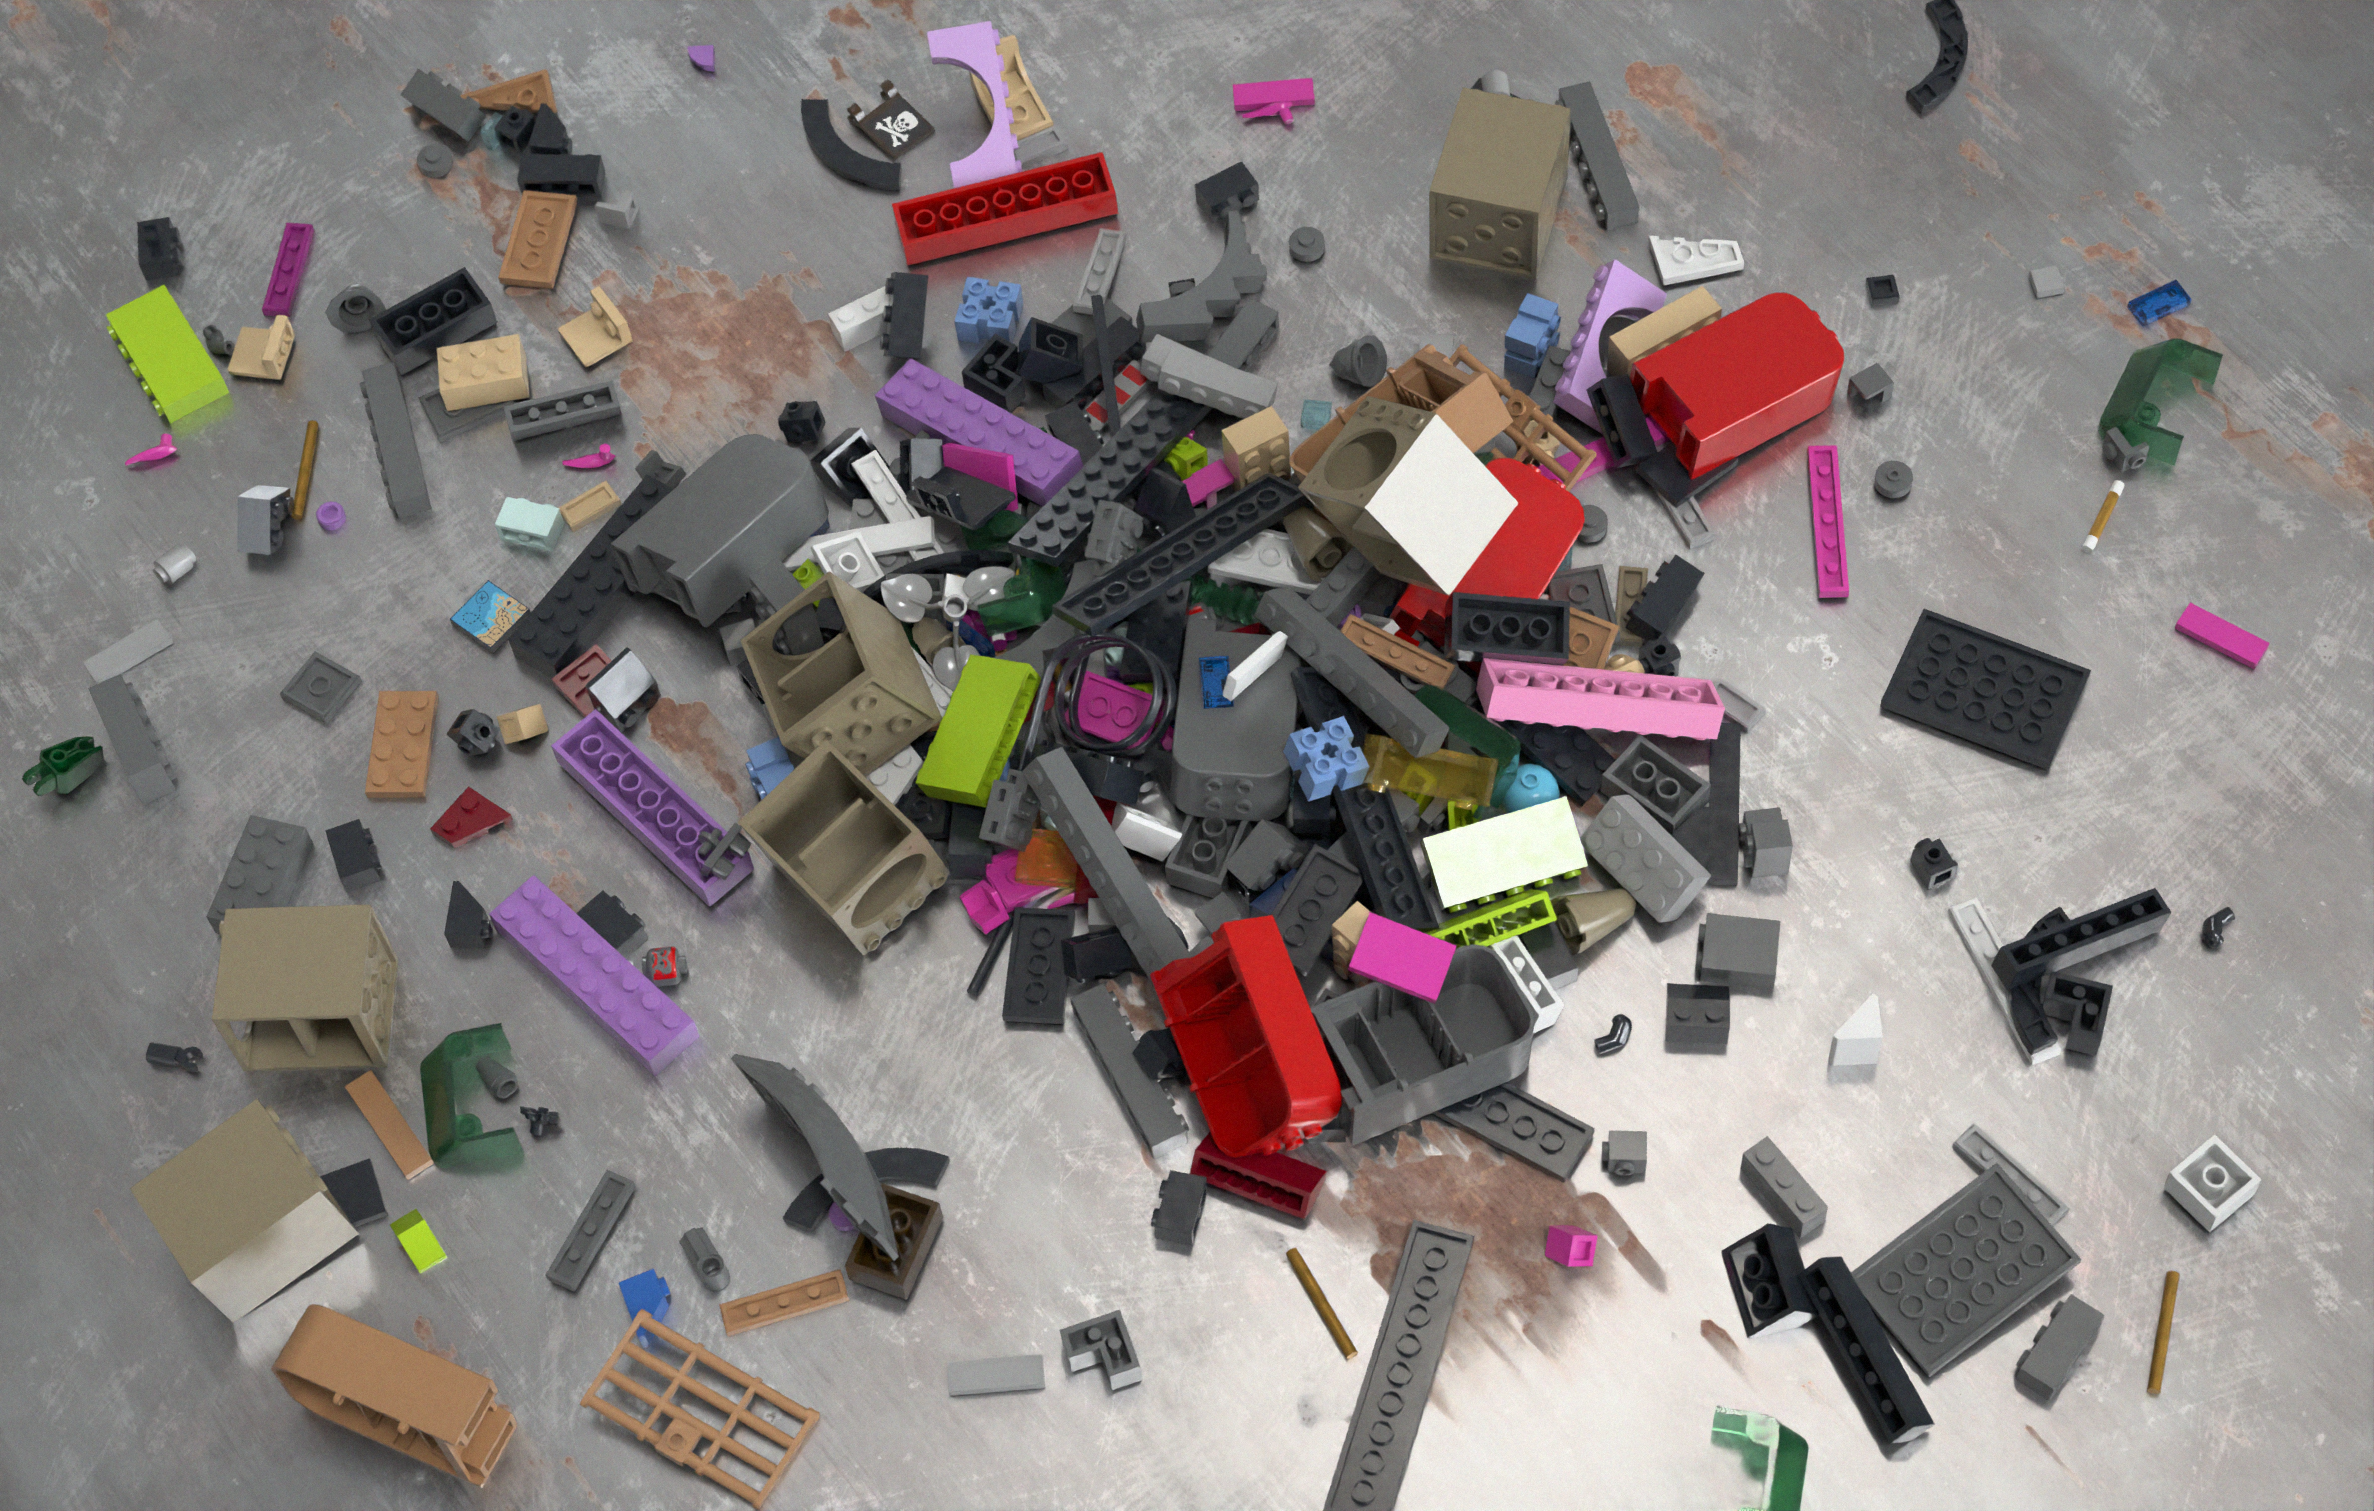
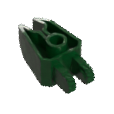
M89 736L74 737L41 750L39 756L40 763L28 769L22 776V780L28 786L35 785L33 792L37 796L48 794L53 790H56L58 793L68 794L97 770L104 759L103 747L101 745L95 747L94 738Z

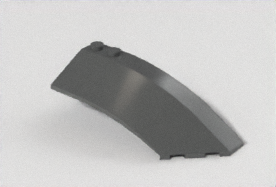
M735 1054L731 1058L764 1103L807 1139L824 1175V1179L820 1182L851 1224L895 1261L898 1257V1252L883 1189L861 1146L836 1112L822 1099L825 1094L815 1084L811 1083L809 1086L805 1084V1077L794 1067L788 1070L779 1062Z

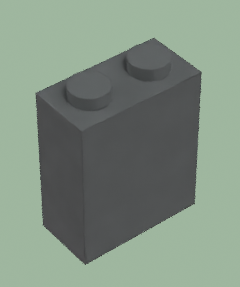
M1707 913L1706 924L1699 925L1698 942H1704L1703 951H1697L1695 969H1701L1700 981L1774 989L1781 921Z

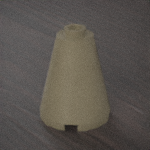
M1304 505L1283 519L1285 529L1305 573L1317 582H1321V578L1327 577L1354 546L1331 522Z
M1624 889L1563 895L1551 900L1557 918L1554 922L1567 947L1572 950L1571 955L1582 953L1633 917L1634 909H1636L1635 898Z

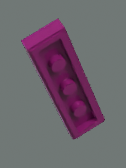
M286 222L262 306L264 316H291L315 230L313 224Z

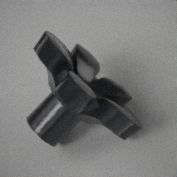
M520 1106V1113L532 1122L529 1133L534 1135H542L544 1124L558 1123L560 1113L548 1112L549 1109L545 1107H539L537 1111L531 1107Z

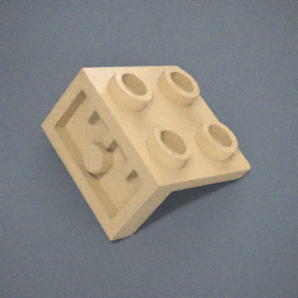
M600 286L590 291L593 300L590 304L592 309L558 328L560 335L584 367L594 364L633 341L627 321Z
M276 315L274 324L269 329L242 327L229 363V374L281 380L295 337L288 317Z

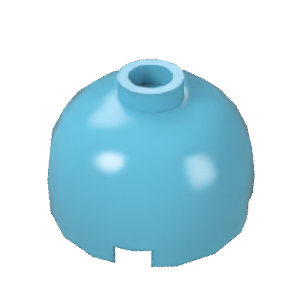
M1534 764L1520 765L1511 770L1504 778L1500 791L1501 806L1506 814L1560 798L1555 777L1547 769Z

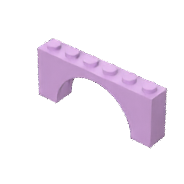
M991 21L928 31L932 64L955 65L973 73L988 89L995 107L992 129L981 147L970 156L950 163L954 188L1022 172L1021 160H1015L1014 150H1019L1016 133L1011 134L1009 124L1014 123L1012 108H1006L1004 99L1009 97L1007 81L1001 82L1000 72L1005 71L1003 57L996 53L995 45H1000L998 28L992 29Z
M1616 259L1606 265H1601L1594 273L1593 279L1595 282L1586 296L1587 305L1579 317L1578 323L1580 325L1577 333L1571 340L1572 348L1569 356L1563 363L1564 372L1555 386L1557 392L1553 403L1603 434L1586 390L1601 379L1606 378L1599 358V336L1606 320L1612 317H1623L1637 322L1661 309L1667 293Z

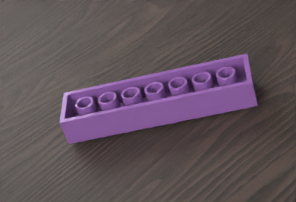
M911 358L875 394L882 417L916 436L922 430L929 434L930 439H942V446L947 443L1012 454L1017 493L1042 507L1083 467L1078 450Z
M596 709L551 745L558 764L709 907L754 870L748 851L740 859L728 850L723 857L735 864V867L726 880L712 873L706 877L700 872L704 867V862L713 851L709 850L705 856L698 852L702 846L698 835L702 831L711 834L715 828H718L722 831L721 836L718 838L721 841L727 834V831Z
M532 875L489 913L496 931L653 1076L656 1077L700 1037L693 1019L536 876Z

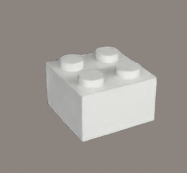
M2214 1135L2169 1172L2164 1188L2205 1229L2211 1232L2255 1195L2261 1179Z

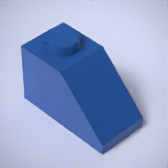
M653 1268L618 1282L632 1322L641 1309L651 1313V1318L660 1323L662 1322L669 1308L665 1296L671 1294L665 1277L658 1278ZM641 1326L636 1332L643 1348L650 1345L655 1335Z

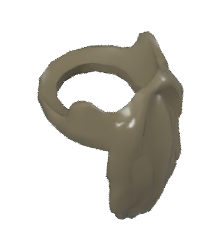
M923 617L919 622L914 623L912 628L913 640L920 648L921 653L926 657L927 662L933 667L934 657L939 650L945 647L953 648V632L947 630L941 622L930 617ZM960 636L958 639L959 647L966 645Z

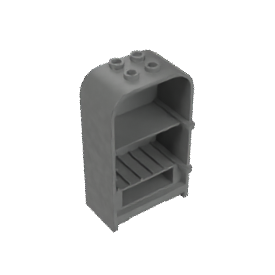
M748 434L737 437L724 445L614 540L610 546L629 590L633 592L638 590L644 594L653 591L681 605L685 614L700 620L702 626L708 627L752 588L749 579L751 574L777 558L783 561L827 520L829 509L810 459L801 449L790 448L779 439L774 441L763 435Z
M1187 619L1171 764L1172 801L1178 809L1186 814L1198 817L1261 821V819L1271 820L1279 817L1287 810L1290 802L1293 770L1283 750L1289 734L1297 730L1299 697L1290 673L1296 667H1302L1303 658L1287 643L1285 644L1282 657L1232 700L1233 707L1204 708L1200 665L1228 663L1230 673L1270 639L1272 635L1216 631V620Z
M1472 944L1455 949L1435 1004L1375 981L1310 1008L1339 1079L1342 1103L1338 1122L1352 1146L1508 1082L1522 1074L1530 1060L1535 1023L1532 1007L1503 959L1494 950L1486 946Z

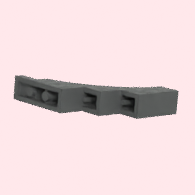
M1084 545V551L1086 553L1087 545ZM1086 558L1087 561L1075 563L1070 583L1063 598L1097 578L1092 575L1095 565L1094 560ZM1052 614L1046 623L1029 639L1014 649L994 658L1030 664L1039 676L1042 677L1045 665L1053 652L1067 640L1081 635V631ZM1082 644L1071 649L1062 659L1071 657L1082 648Z

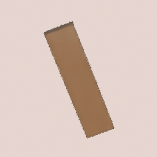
M1352 614L1348 616L1340 631L1372 660L1441 694L1455 670L1456 665Z
M371 1070L345 1086L407 1180L434 1164Z
M841 1269L722 1303L719 1304L725 1331L729 1337L848 1302L849 1297Z

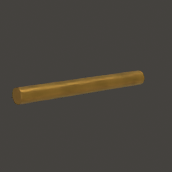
M313 420L307 423L294 496V507L291 513V517L296 520H300L303 517L319 423Z
M1295 1247L1288 1250L1286 1255L1344 1355L1347 1359L1353 1358L1358 1354V1351L1298 1249Z
M2167 1271L2147 1388V1391L2152 1394H2160L2180 1277V1274L2175 1271Z

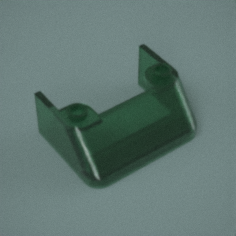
M2173 338L2135 350L2100 418L2098 425L2100 436L2105 439L2106 431L2117 427L2131 447L2147 442L2150 446L2147 456L2175 466L2184 436L2159 427L2158 424L2161 418L2159 408L2152 403L2144 401V398L2160 365L2214 385L2223 354L2179 338Z
M1003 510L977 530H972L962 525L960 527L969 550H988L1008 544L1031 518L1010 510ZM1020 555L1023 574L1013 576L1005 582L1003 587L1005 597L977 605L988 637L1047 621L1053 614L1052 605L1062 600L1067 591L1061 564L1055 567Z
M1438 685L1421 687L1415 697L1449 726V731L1492 758L1487 768V775L1492 784L1473 817L1477 820L1494 817L1517 777L1521 749L1518 738ZM1391 737L1381 756L1385 759L1403 757L1406 749Z
M502 1023L450 1033L420 1064L428 1151L432 1161L439 1167H452L524 1152L514 1127L484 1133L482 1122L476 1115L470 1113L458 1115L452 1063L463 1061L468 1057L512 1049L511 1042Z
M1716 1405L1712 1429L1746 1435L1752 1444L1770 1449L1761 1509L1743 1507L1737 1511H1800L1809 1446L1805 1438L1770 1415Z

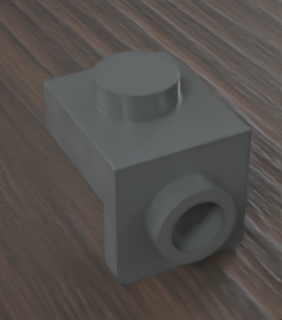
M2114 427L2106 431L2102 447L2105 456L2109 460L2112 459L2118 469L2123 472L2129 468L2135 469L2140 467L2146 461L2150 446L2147 442H2143L2135 447H2131L2118 428Z
M651 450L635 468L642 480L646 475H649L673 489L687 475L681 466L664 462L657 451Z

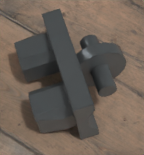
M734 823L721 841L718 838L721 836L722 831L718 828H715L711 834L702 831L698 835V839L702 843L698 852L705 856L709 850L713 851L704 862V867L700 871L703 875L708 877L712 873L726 880L734 869L735 864L723 857L724 854L729 850L741 859L748 851L752 843L740 833L742 830L740 825Z

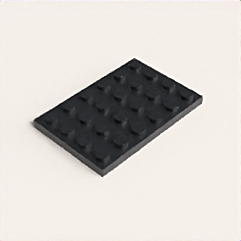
M1923 609L1883 695L1880 707L2049 770L2089 679L2091 670L1933 611Z

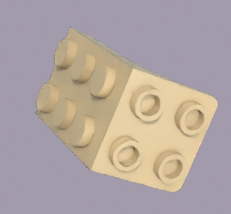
M1010 35L1000 38V45H995L997 55H1002L1005 71H1001L1000 76L1001 82L1007 81L1009 97L1004 99L1006 108H1012L1014 123L1009 124L1010 133H1016L1017 141L1052 127L1053 121L1026 73L1016 36ZM969 72L971 87L993 125L995 107L992 97L983 82L973 73Z

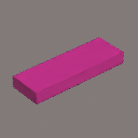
M1313 78L1233 84L1235 111L1256 110L1281 101H1290L1292 106L1315 105Z
M2191 602L2175 626L2176 630L2252 669L2256 668L2270 644Z

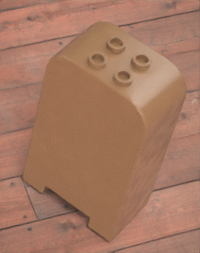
M1427 344L1397 369L1390 366L1386 370L1388 376L1346 409L1339 406L1335 410L1337 416L1294 450L1289 464L1302 483L1357 411L1358 405L1367 396L1436 413L1473 454L1514 421L1487 373L1474 371L1469 375L1454 367L1449 358L1436 351L1432 344ZM1316 506L1313 507L1315 513L1328 520Z
M312 1304L307 1307L271 1368L286 1392L296 1402L313 1413L478 1487H483L517 1426V1421L512 1413L499 1408L493 1400L498 1392L493 1380L321 1305Z

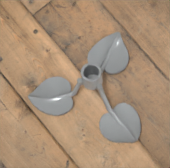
M1004 567L977 569L967 576L963 584V590L970 599L953 594L948 596L944 602L939 601L934 604H928L932 598V588L929 582L922 576L905 574L882 581L881 593L883 601L888 610L897 619L907 623H915L923 618L925 608L928 610L941 608L945 619L953 622V648H942L937 652L933 660V672L936 678L953 692L957 687L962 669L966 665L970 654L980 656L972 645L959 647L958 644L959 621L964 618L967 605L975 602L976 608L984 614H996L1003 611L1009 604L1012 596L1015 571Z

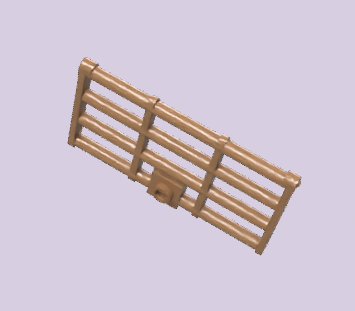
M1464 344L1460 345L1449 359L1451 364L1456 367L1462 361L1473 371L1487 373L1499 396L1504 395L1508 399L1505 407L1514 422L1506 427L1503 432L1521 446L1513 459L1523 462L1528 454L1532 455L1561 479L1566 486V490L1570 491L1596 457V452L1592 449H1586L1553 422L1551 415L1542 413L1540 411L1541 406L1521 390H1514L1509 386L1510 382L1504 378L1502 380L1470 354L1468 347ZM1533 419L1538 423V426L1528 438L1522 431L1525 430ZM1545 431L1549 432L1581 459L1571 473L1536 445ZM1495 447L1488 454V457L1492 460L1507 458Z
M641 1309L585 1393L580 1405L584 1408L591 1407L635 1433L638 1440L642 1442L646 1440L655 1445L656 1452L682 1467L684 1464L689 1465L696 1470L695 1473L699 1476L706 1475L753 1503L752 1507L759 1510L808 1432L813 1428L816 1421L819 1420L820 1412L811 1407L807 1409L762 1383V1378L750 1376L704 1349L705 1345L698 1342L696 1344L651 1318V1313ZM640 1326L689 1354L680 1371L631 1343ZM623 1353L672 1381L662 1397L613 1369ZM696 1360L701 1361L748 1389L738 1405L687 1375ZM605 1380L655 1408L645 1424L596 1396ZM679 1386L730 1415L721 1431L670 1402ZM754 1394L759 1395L805 1422L795 1438L745 1409ZM662 1413L673 1419L663 1435L652 1429ZM738 1420L788 1449L778 1465L728 1436ZM702 1436L713 1442L704 1458L692 1453ZM720 1447L770 1476L761 1492L711 1464Z

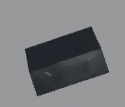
M1767 1223L1721 1250L1748 1338H1756L1795 1329L1820 1315L1798 1276L1805 1267L1792 1228Z

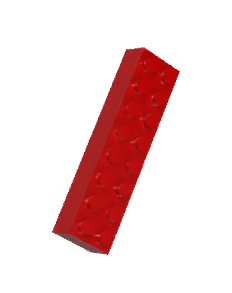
M1103 152L892 203L895 224L907 266L1118 214L1116 192Z

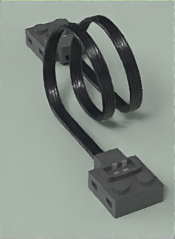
M1099 500L1085 553L1086 558L1095 561L1092 573L1095 577L1101 576L1137 553L1136 543L1138 537L1142 534L1143 517L1120 503ZM1099 632L1093 637L1085 633L1061 644L1050 656L1043 670L1018 770L1009 769L1006 782L993 781L979 838L998 846L1021 852L1026 851V847L1032 839L1031 828L1039 811L1040 800L1028 784L1022 771L1031 761L1053 673L1059 661L1067 652L1083 643L1082 648L1067 660L1057 679L1054 693V710L1057 721L1064 733L1077 744L1099 754L1116 758H1128L1146 752L1159 742L1169 728L1176 707L1177 694L1173 675L1165 662L1152 651L1128 638L1113 633ZM1109 647L1134 649L1147 662L1153 678V695L1149 710L1139 727L1128 737L1110 744H1093L1083 733L1078 717L1079 697L1090 654ZM1077 665L1068 705L1072 731L1064 713V693L1068 679ZM1160 668L1166 681L1167 701L1158 727L1147 740L1138 746L1117 751L1129 747L1140 740L1154 723L1160 709L1163 694Z

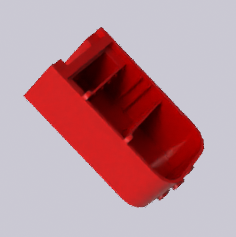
M1775 292L1765 295L1632 364L1630 380L1644 415L1648 413L1676 446V457L1689 471L1688 476L1693 480L1828 408L1834 398L1845 361L1844 349L1839 343L1836 333L1825 327L1815 310L1811 311L1797 296Z
M1497 458L1488 462L1485 467L1516 499L1518 504L1452 593L1540 599L1582 530L1585 521L1584 509L1580 501L1571 492L1566 490V486L1557 479L1549 480L1541 475L1540 469L1529 463L1525 465L1512 458ZM1410 583L1389 619H1393L1399 626V630L1412 637L1415 631H1418L1444 647L1446 601L1450 595L1448 596ZM1465 661L1464 665L1475 671L1476 677L1479 678L1482 662Z
M1273 915L1224 922L1218 930L1211 934L1214 942L1212 945L1194 957L1173 960L1162 969L1150 974L1167 1018L1163 1022L1166 1028L1170 1027L1192 1083L1189 1086L1190 1092L1196 1093L1212 1137L1218 1148L1225 1155L1237 1158L1263 1152L1264 1156L1278 1152L1282 1148H1285L1286 1151L1294 1150L1304 1144L1302 1139H1310L1322 1134L1321 1127L1331 1122L1338 1115L1342 1103L1339 1079Z

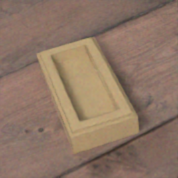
M605 480L560 506L559 509L562 518L570 529L575 532L622 504L619 497Z

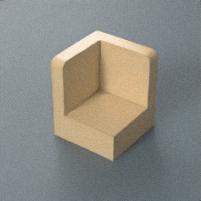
M541 704L496 716L505 744L524 740L548 731Z

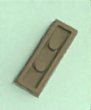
M1619 566L1615 616L1617 624L1620 626V642H1614L1613 645L1642 647V639L1625 627L1631 618L1626 615L1630 607L1636 600L1641 603L1644 599L1641 593L1647 585L1648 568Z

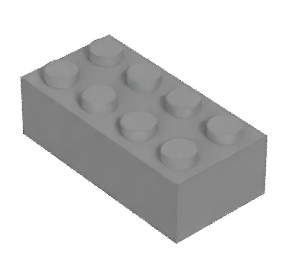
M1630 794L1612 796L1580 838L1581 845L1659 923L1677 920L1712 876Z

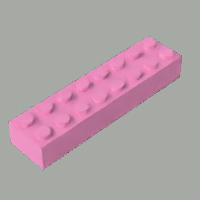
M1483 658L1476 687L1486 717L1495 721H1505L1506 719L1518 720L1525 724L1539 722L1548 723L1555 727L1571 725L1585 730L1603 728L1611 732L1624 730L1634 731L1640 735L1656 733L1671 738L1688 736L1696 740L1717 739L1725 710L1711 680Z

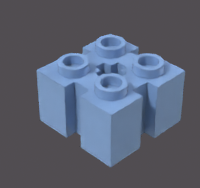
M967 277L962 293L964 304H959L954 321L958 341L979 344L981 338L990 340L996 333L1013 343L1016 333L1015 321H1019L1024 304L1021 284L999 281L998 286L995 287L989 285V280Z
M1529 293L1526 294L1516 319H1513L1505 334V349L1507 351L1504 355V368L1534 379L1536 378L1549 345L1556 347L1560 339V333L1557 332V329L1560 325L1561 317L1558 316L1557 303Z
M1344 716L1322 723L1319 732L1316 733L1312 727L1289 734L1283 752L1292 770H1301L1302 773L1298 782L1308 802L1330 795L1335 785H1338L1342 791L1363 784L1370 766L1360 747H1351L1354 735Z
M779 737L746 750L749 762L745 763V766L750 775L749 779L756 794H759L761 800L794 770Z

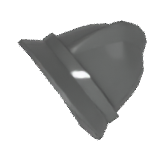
M356 283L347 286L331 299L325 314L331 325L340 331L359 333L371 329L369 319L387 309L381 298L376 296L365 285Z
M1375 335L1363 336L1361 339H1355L1353 342L1341 347L1335 353L1329 366L1342 379L1353 381L1355 384L1373 387L1382 380L1386 372L1387 354L1383 343Z

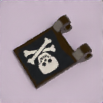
M886 79L879 85L883 90L880 92V96L885 100L884 103L867 115L856 103L848 107L847 111L850 113L848 120L854 126L860 127L895 161L932 134L935 128L899 94L894 84L889 79Z

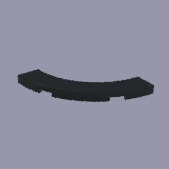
M1932 0L1926 4L1925 10L1932 18L1939 34L1940 53L1934 69L1920 83L1906 92V98L1921 115L1933 109L1947 97L1957 84L1966 63L1968 32L1966 31L1962 12L1955 0Z
M801 99V115L804 130L811 147L827 166L849 180L854 179L866 183V186L872 188L900 190L901 163L879 161L856 152L840 139L831 125L828 99Z
M954 551L911 562L888 574H944L945 579L947 574L956 573L968 576L973 571L985 567L1008 568L1014 562L1012 553L1003 551ZM886 575L870 585L863 594L887 608L881 593V583L886 580Z
M2058 907L2041 918L2025 937L2070 921L2063 909ZM2042 977L2008 990L2009 1008L2015 1029L2031 1056L2056 1044L2058 1040L2040 1001Z
M885 1148L865 1152L879 1181L898 1179L921 1182L937 1187L950 1162L949 1156L918 1148ZM823 1173L813 1179L794 1199L783 1216L784 1222L811 1233L813 1232L818 1222L835 1202L820 1183L824 1179Z

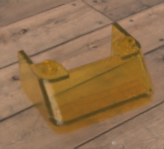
M1366 734L1363 755L1370 767L1363 782L1368 783V790L1385 793L1386 787L1454 800V807L1472 810L1473 804L1489 807L1498 759L1439 749L1437 752L1415 758L1395 739Z

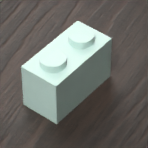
M506 497L495 522V527L500 540L553 551L565 523L560 509L551 504L542 505L530 502L524 498Z

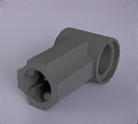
M703 1227L692 1228L685 1232L679 1243L699 1274L704 1286L711 1291H719L725 1288L730 1281L728 1268ZM719 1268L716 1274L707 1275L712 1269Z

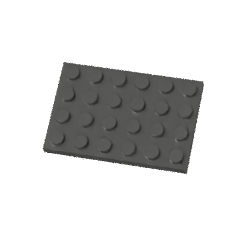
M1996 1163L1858 1266L1851 1274L1868 1305L1930 1377L2081 1262V1258L1999 1164Z

